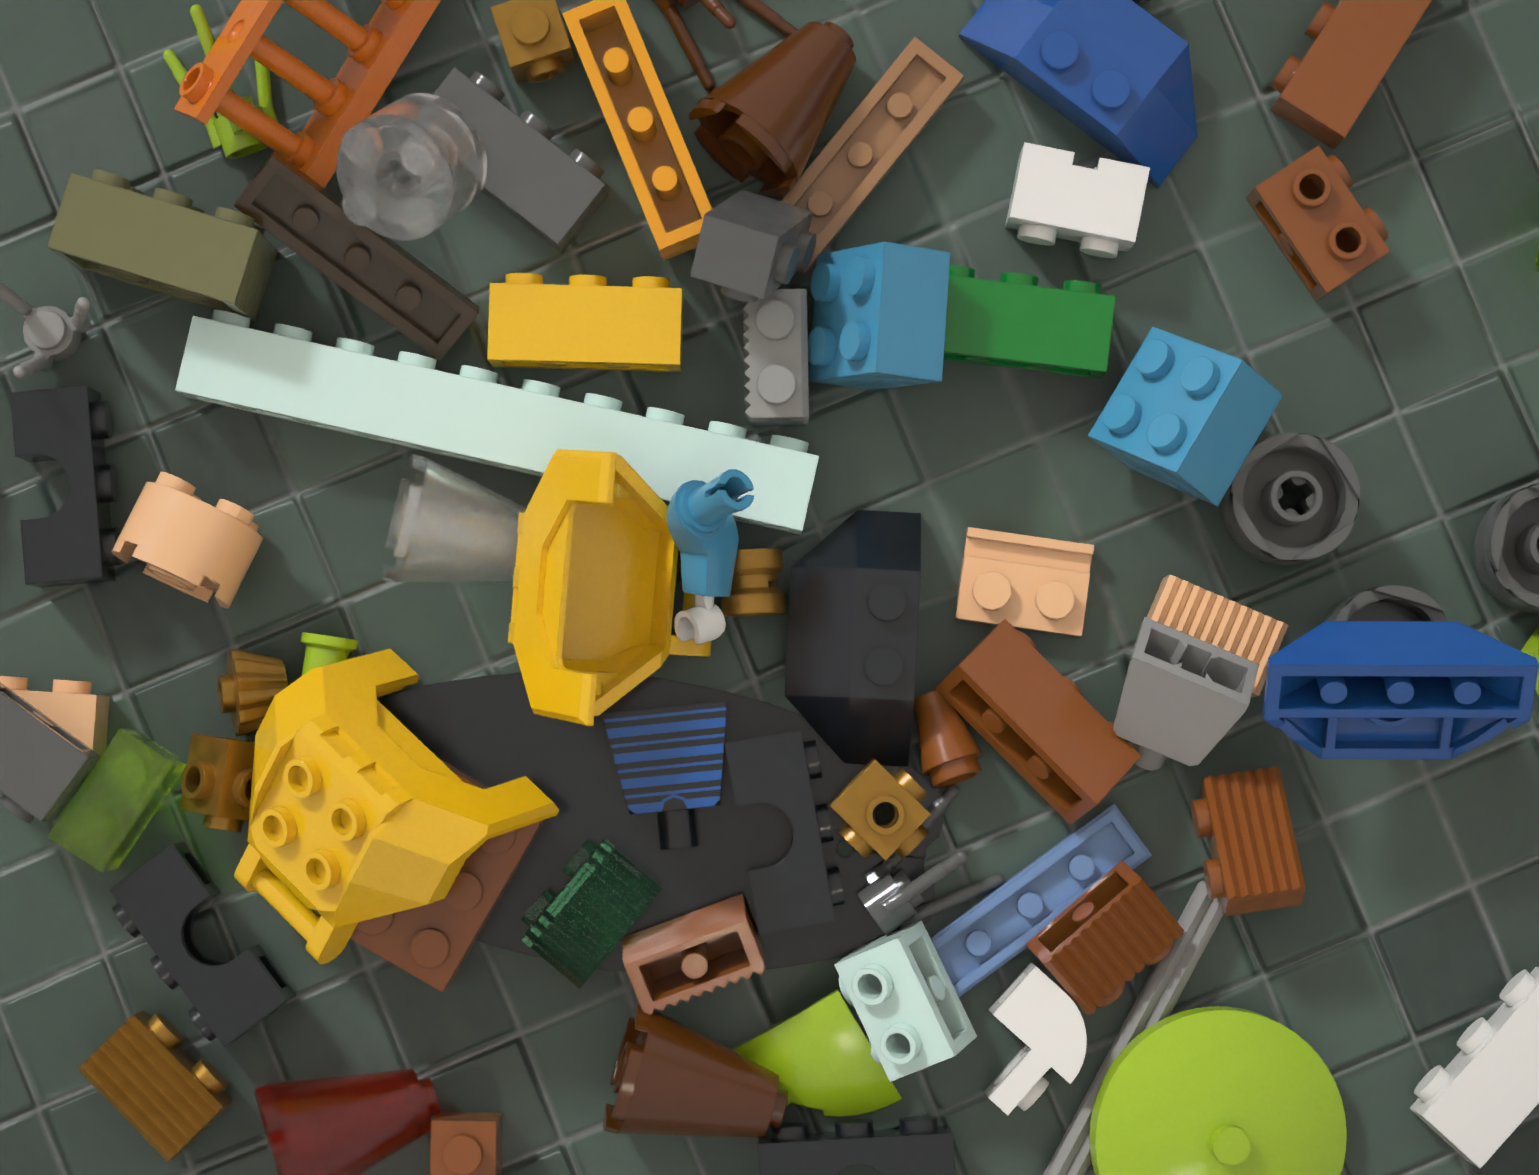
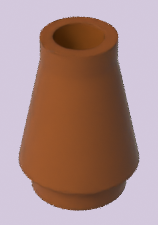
M937 690L915 698L914 711L916 714L922 773L924 776L930 775L933 787H948L981 774L982 769L978 759L983 756V753L959 713Z

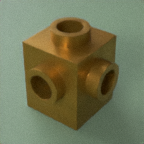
M192 733L187 765L181 777L182 796L179 809L205 814L204 827L241 832L243 820L249 821L255 742Z
M872 759L828 804L847 822L838 833L865 859L874 851L885 861L894 852L904 859L929 833L922 823L931 814L921 805L929 794L902 768L892 776L875 759ZM882 802H889L894 808V817L886 825H878L873 820V810Z

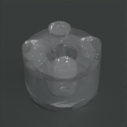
M426 93L408 94L360 121L343 135L337 155V179L343 195V211L347 218L358 226H366L377 234L394 240L410 241L431 234L462 212L483 189L487 175V155L483 140L476 129L472 132L464 121L458 116L462 111L452 102Z

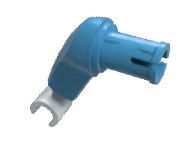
M729 469L709 483L698 480L683 483L672 496L667 508V526L681 556L682 589L685 593L695 595V607L680 611L674 619L675 633L680 641L694 638L695 644L700 645L717 639L725 630L726 622L720 608L714 604V598L729 597L731 593L739 543L738 530L732 514L748 508L754 500L753 495H745L738 499L739 496L754 490L749 477L737 469Z

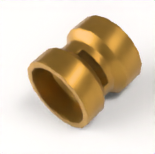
M783 549L737 550L731 593L729 597H722V613L724 616L785 614V594L779 588L774 587V582H778L777 575L783 569Z

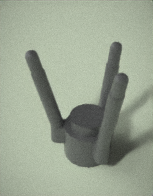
M957 785L948 786L941 796L927 809L931 815L922 823L927 830L932 827L950 803L957 797L960 792ZM963 850L957 851L946 860L941 861L911 881L903 869L894 876L891 875L903 860L894 852L886 861L883 860L864 874L870 885L857 893V895L881 930L886 935H889L900 926L901 928L907 927L983 895L985 892L1004 884L1005 878L1002 874H995L918 906L925 901L921 893L965 863L968 859V854Z

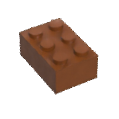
M441 760L463 782L482 789L490 788ZM546 820L486 840L466 859L444 899L428 905L358 922L350 939L440 992H444L453 982Z

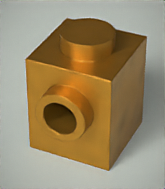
M510 0L490 7L516 84L526 80L529 83L544 82L563 74L565 67L576 64L556 0Z

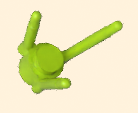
M195 4L191 6L190 14L204 54L207 56L215 43V39L202 7ZM167 49L163 53V58L180 85L187 70L183 67L175 52ZM255 60L259 106L255 107L278 122L273 108L270 70ZM251 96L242 97L254 106ZM218 112V118L213 114L207 125H205L213 149L222 148L226 159L245 157L268 148L267 145Z

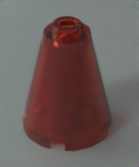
M414 1069L266 1083V1085L254 1089L265 1135L277 1164L278 1175H360L431 1131L430 1117L441 1114L431 1079L427 1077L418 1080Z

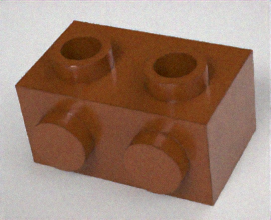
M1319 145L1256 186L1246 197V200L1315 302L1390 252V249L1384 242L1388 239V233L1383 222L1370 207L1362 210L1349 190L1353 183L1347 169L1335 155L1331 154L1326 157Z

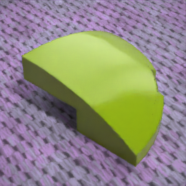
M838 989L786 1020H780L731 1049L779 1075L778 1088L788 1091L786 1106L794 1103L805 1108L823 1111L824 1116L840 1117L873 1112L902 1099L894 1083L889 1081L882 1064L877 1063L871 1056V1045Z

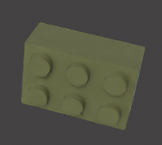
M99 169L93 170L91 179L74 173L70 174L47 245L50 250L76 268L210 309L243 315L251 318L253 322L256 321L278 250L264 237L265 229L254 225V218L224 207H217L215 216L208 215L202 209L192 206V199L161 188H155L153 197L144 195L142 191L130 187V180Z

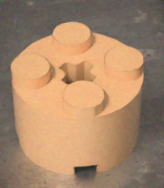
M161 471L156 482L148 481L145 483L111 552L127 564L131 556L147 563L142 573L196 599L208 603L213 592H216L215 598L219 606L228 609L263 541V537L257 532L259 526L252 522L255 515L225 499H219L216 507L205 503L194 495L196 488L179 477Z

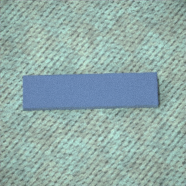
M1110 804L930 937L958 997L1026 949V943L1120 861H1124L1133 870L1152 856L1115 804Z

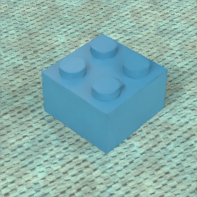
M884 241L817 255V264L810 283L814 307L812 331L808 336V361L810 362L808 381L868 390L942 382L951 252Z
M1152 326L1088 437L1129 469L1218 506L1283 395L1242 359Z

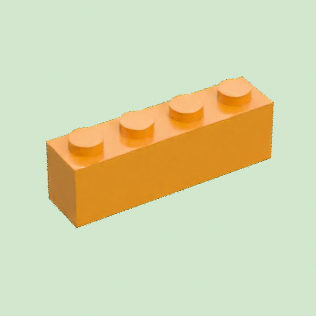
M593 0L562 13L663 261L697 248L704 215L712 210V207L627 1Z

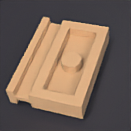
M972 527L967 528L954 615L955 620L998 626L1006 619L1014 628L1074 637L1082 636L1094 545Z

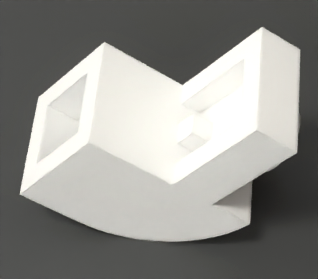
M1030 962L988 1009L1026 1044L984 1091L987 1097L1006 1115H1009L1016 1106L1026 1111L1036 1102L1049 1085V1081L1043 1076L1051 1067L1071 1084L1078 1075L1086 1054V1028L1078 1007L1057 984Z

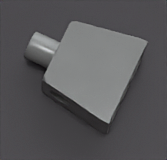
M1144 617L1129 663L1113 731L1118 737L1130 741V745L1141 755V758L1135 763L1140 768L1157 770L1162 767L1167 757L1188 766L1199 765L1246 712L1250 703L1259 664Z

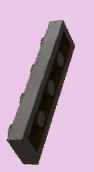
M273 151L235 200V208L243 214L254 218L255 223L439 361H441L479 314L478 305L276 151Z

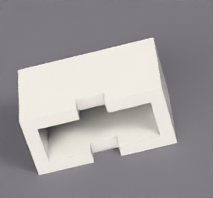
M1024 142L1019 155L1005 228L1018 230L1017 238L1032 244L1052 246L1055 245L1056 238L1081 243L1079 249L1081 252L1097 257L1116 258L1118 250L1129 252L1136 242L1150 167L1100 157L1097 167L1091 169L1072 165L1075 152Z

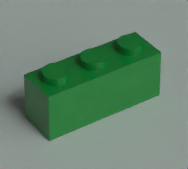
M950 265L943 360L1092 379H1101L1107 372L1116 296L1101 294L1100 284L1067 280L1063 282V289L1038 286V277L1014 272L1001 273L1000 281L974 278L975 269L960 265Z

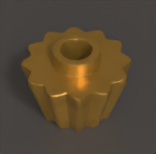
M238 649L228 651L227 674L218 675L217 688L221 713H231L232 727H234L235 736L246 735L258 730L274 696L288 686L285 665L282 659Z

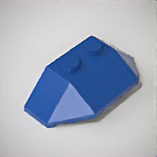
M985 0L959 34V38L1120 160L1126 163L1150 167L1148 181L1157 188H1159L1198 137L1189 43L1132 0Z
M1325 621L1268 657L1262 713L1264 721L1275 728L1279 727L1293 741L1319 759H1453L1492 740L1509 726L1515 729L1530 721L1539 664L1535 657L1457 621Z

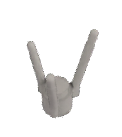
M0 281V299L26 319L23 326L24 341L35 352L33 358L14 367L13 374L15 377L29 376L39 370L48 372L52 368L53 360L67 359L76 352L80 345L81 333L91 328V322L88 319L90 302L86 297H80L77 300L74 314L71 316L54 306L47 305L36 308Z

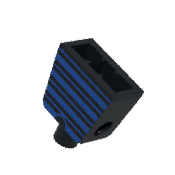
M726 701L603 713L605 728L629 814L657 812L660 850L699 846L695 808L721 805L727 722Z

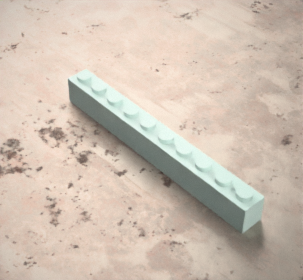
M213 310L211 320L192 316L175 391L187 398L539 477L543 476L557 449L617 452V455H621L666 505H669L672 496L683 483L691 480L709 483L725 471L737 469L749 477L754 490L739 496L738 499L745 495H753L754 500L748 508L733 513L734 520L802 535L819 460L818 455L807 453L808 442L780 435H772L770 445L745 439L747 429L718 421H710L708 431L684 426L685 415L655 407L647 408L646 417L621 411L622 401L598 394L586 393L583 403L559 398L560 387L536 380L523 379L521 389L497 384L498 373L473 366L461 365L459 375L435 370L436 359L410 352L400 351L397 361L373 356L375 346L353 339L338 337L335 347L311 342L313 332L290 325L276 323L273 333L249 328L251 318L232 312Z

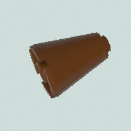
M815 21L808 22L698 101L697 105L689 113V121L699 119L701 123L694 132L698 142L716 163L741 183L751 175L766 183L759 193L768 197H784L797 184L856 65V56L852 50L854 43L844 29L832 22H825L824 24Z
M636 1004L634 1007V1018L630 1017L626 1025L610 1085L614 1086L613 1092L618 1093L615 1105L606 1103L603 1129L615 1134L763 1138L768 1126L779 1128L786 1108L788 1091L778 1088L779 1075L655 1009L651 1015L646 1014L642 1011L641 1006Z

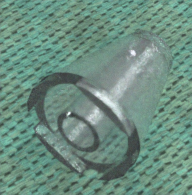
M412 454L406 465L417 470L414 481L405 478L401 479L385 548L394 550L393 557H396L395 566L382 565V579L393 582L513 583L518 541L519 512L525 513L527 507L426 457Z

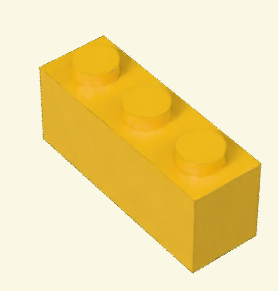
M509 273L505 275V283H490L487 360L492 367L682 372L684 296L682 288H670L671 280L669 278L655 276L634 277L632 279V287L607 286V277L571 275L569 276V285L543 284V275Z

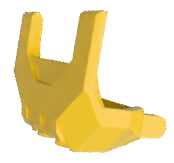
M557 449L525 513L519 512L518 541L513 575V599L508 643L514 645L530 706L534 714L586 726H593L594 716L602 714L658 670L669 654L710 657L712 641L696 645L694 638L680 641L676 634H671L679 549L674 543L667 526L668 506L621 455H617V452ZM684 592L682 611L695 607L694 594Z
M389 648L312 668L274 696L255 735L247 839L249 844L235 870L234 877L248 892L257 891L307 941L306 951L321 965L331 962L344 950L358 922L428 905L444 899L466 859L486 840L557 816L560 811L555 803L526 776L482 789L463 782L377 700L378 697L418 683L420 679L419 675ZM312 909L316 910L321 916L319 917Z

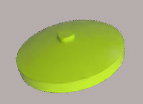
M1209 1006L1178 1012L1156 1022L1137 1035L1116 1057L1101 1082L1092 1108L1089 1135L1091 1161L1095 1175H1341L1347 1142L1346 1117L1342 1098L1333 1076L1317 1052L1299 1035L1277 1021L1256 1012L1228 1006Z

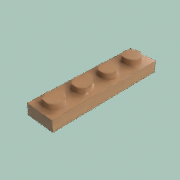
M916 37L912 39L802 174L797 184L780 201L813 211L809 232L816 234V245L807 269L805 271L799 269L803 275H806L817 261V255L824 253L963 82L964 75Z

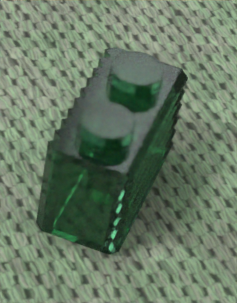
M604 838L596 848L586 840L563 867L562 871L571 878L560 892L553 897L544 890L520 919L530 927L520 940L579 989L664 888L659 881L607 838Z

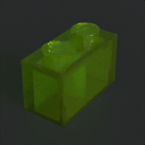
M120 728L47 837L100 872L117 870L183 772L187 763L137 729Z

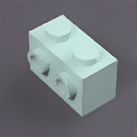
M922 920L861 945L834 964L839 974L841 993L847 1003L855 1008L867 1033L866 1038L871 1045L870 1054L877 1063L882 1064L890 1082L956 1056L977 1037Z

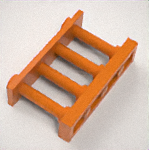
M241 0L203 62L195 64L184 76L179 88L181 97L174 110L185 117L207 125L214 112H218L276 151L325 189L441 0H381L382 3L369 24L363 26L326 0ZM283 2L347 46L348 58L336 77L329 80L263 34ZM249 56L314 101L315 111L302 131L294 134L229 89Z

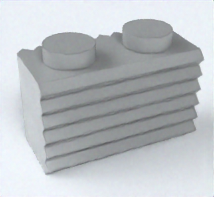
M776 289L765 299L758 298L756 302L743 301L744 382L746 383L744 385L746 396L744 403L747 409L745 411V420L751 426L807 425L809 422L807 290Z

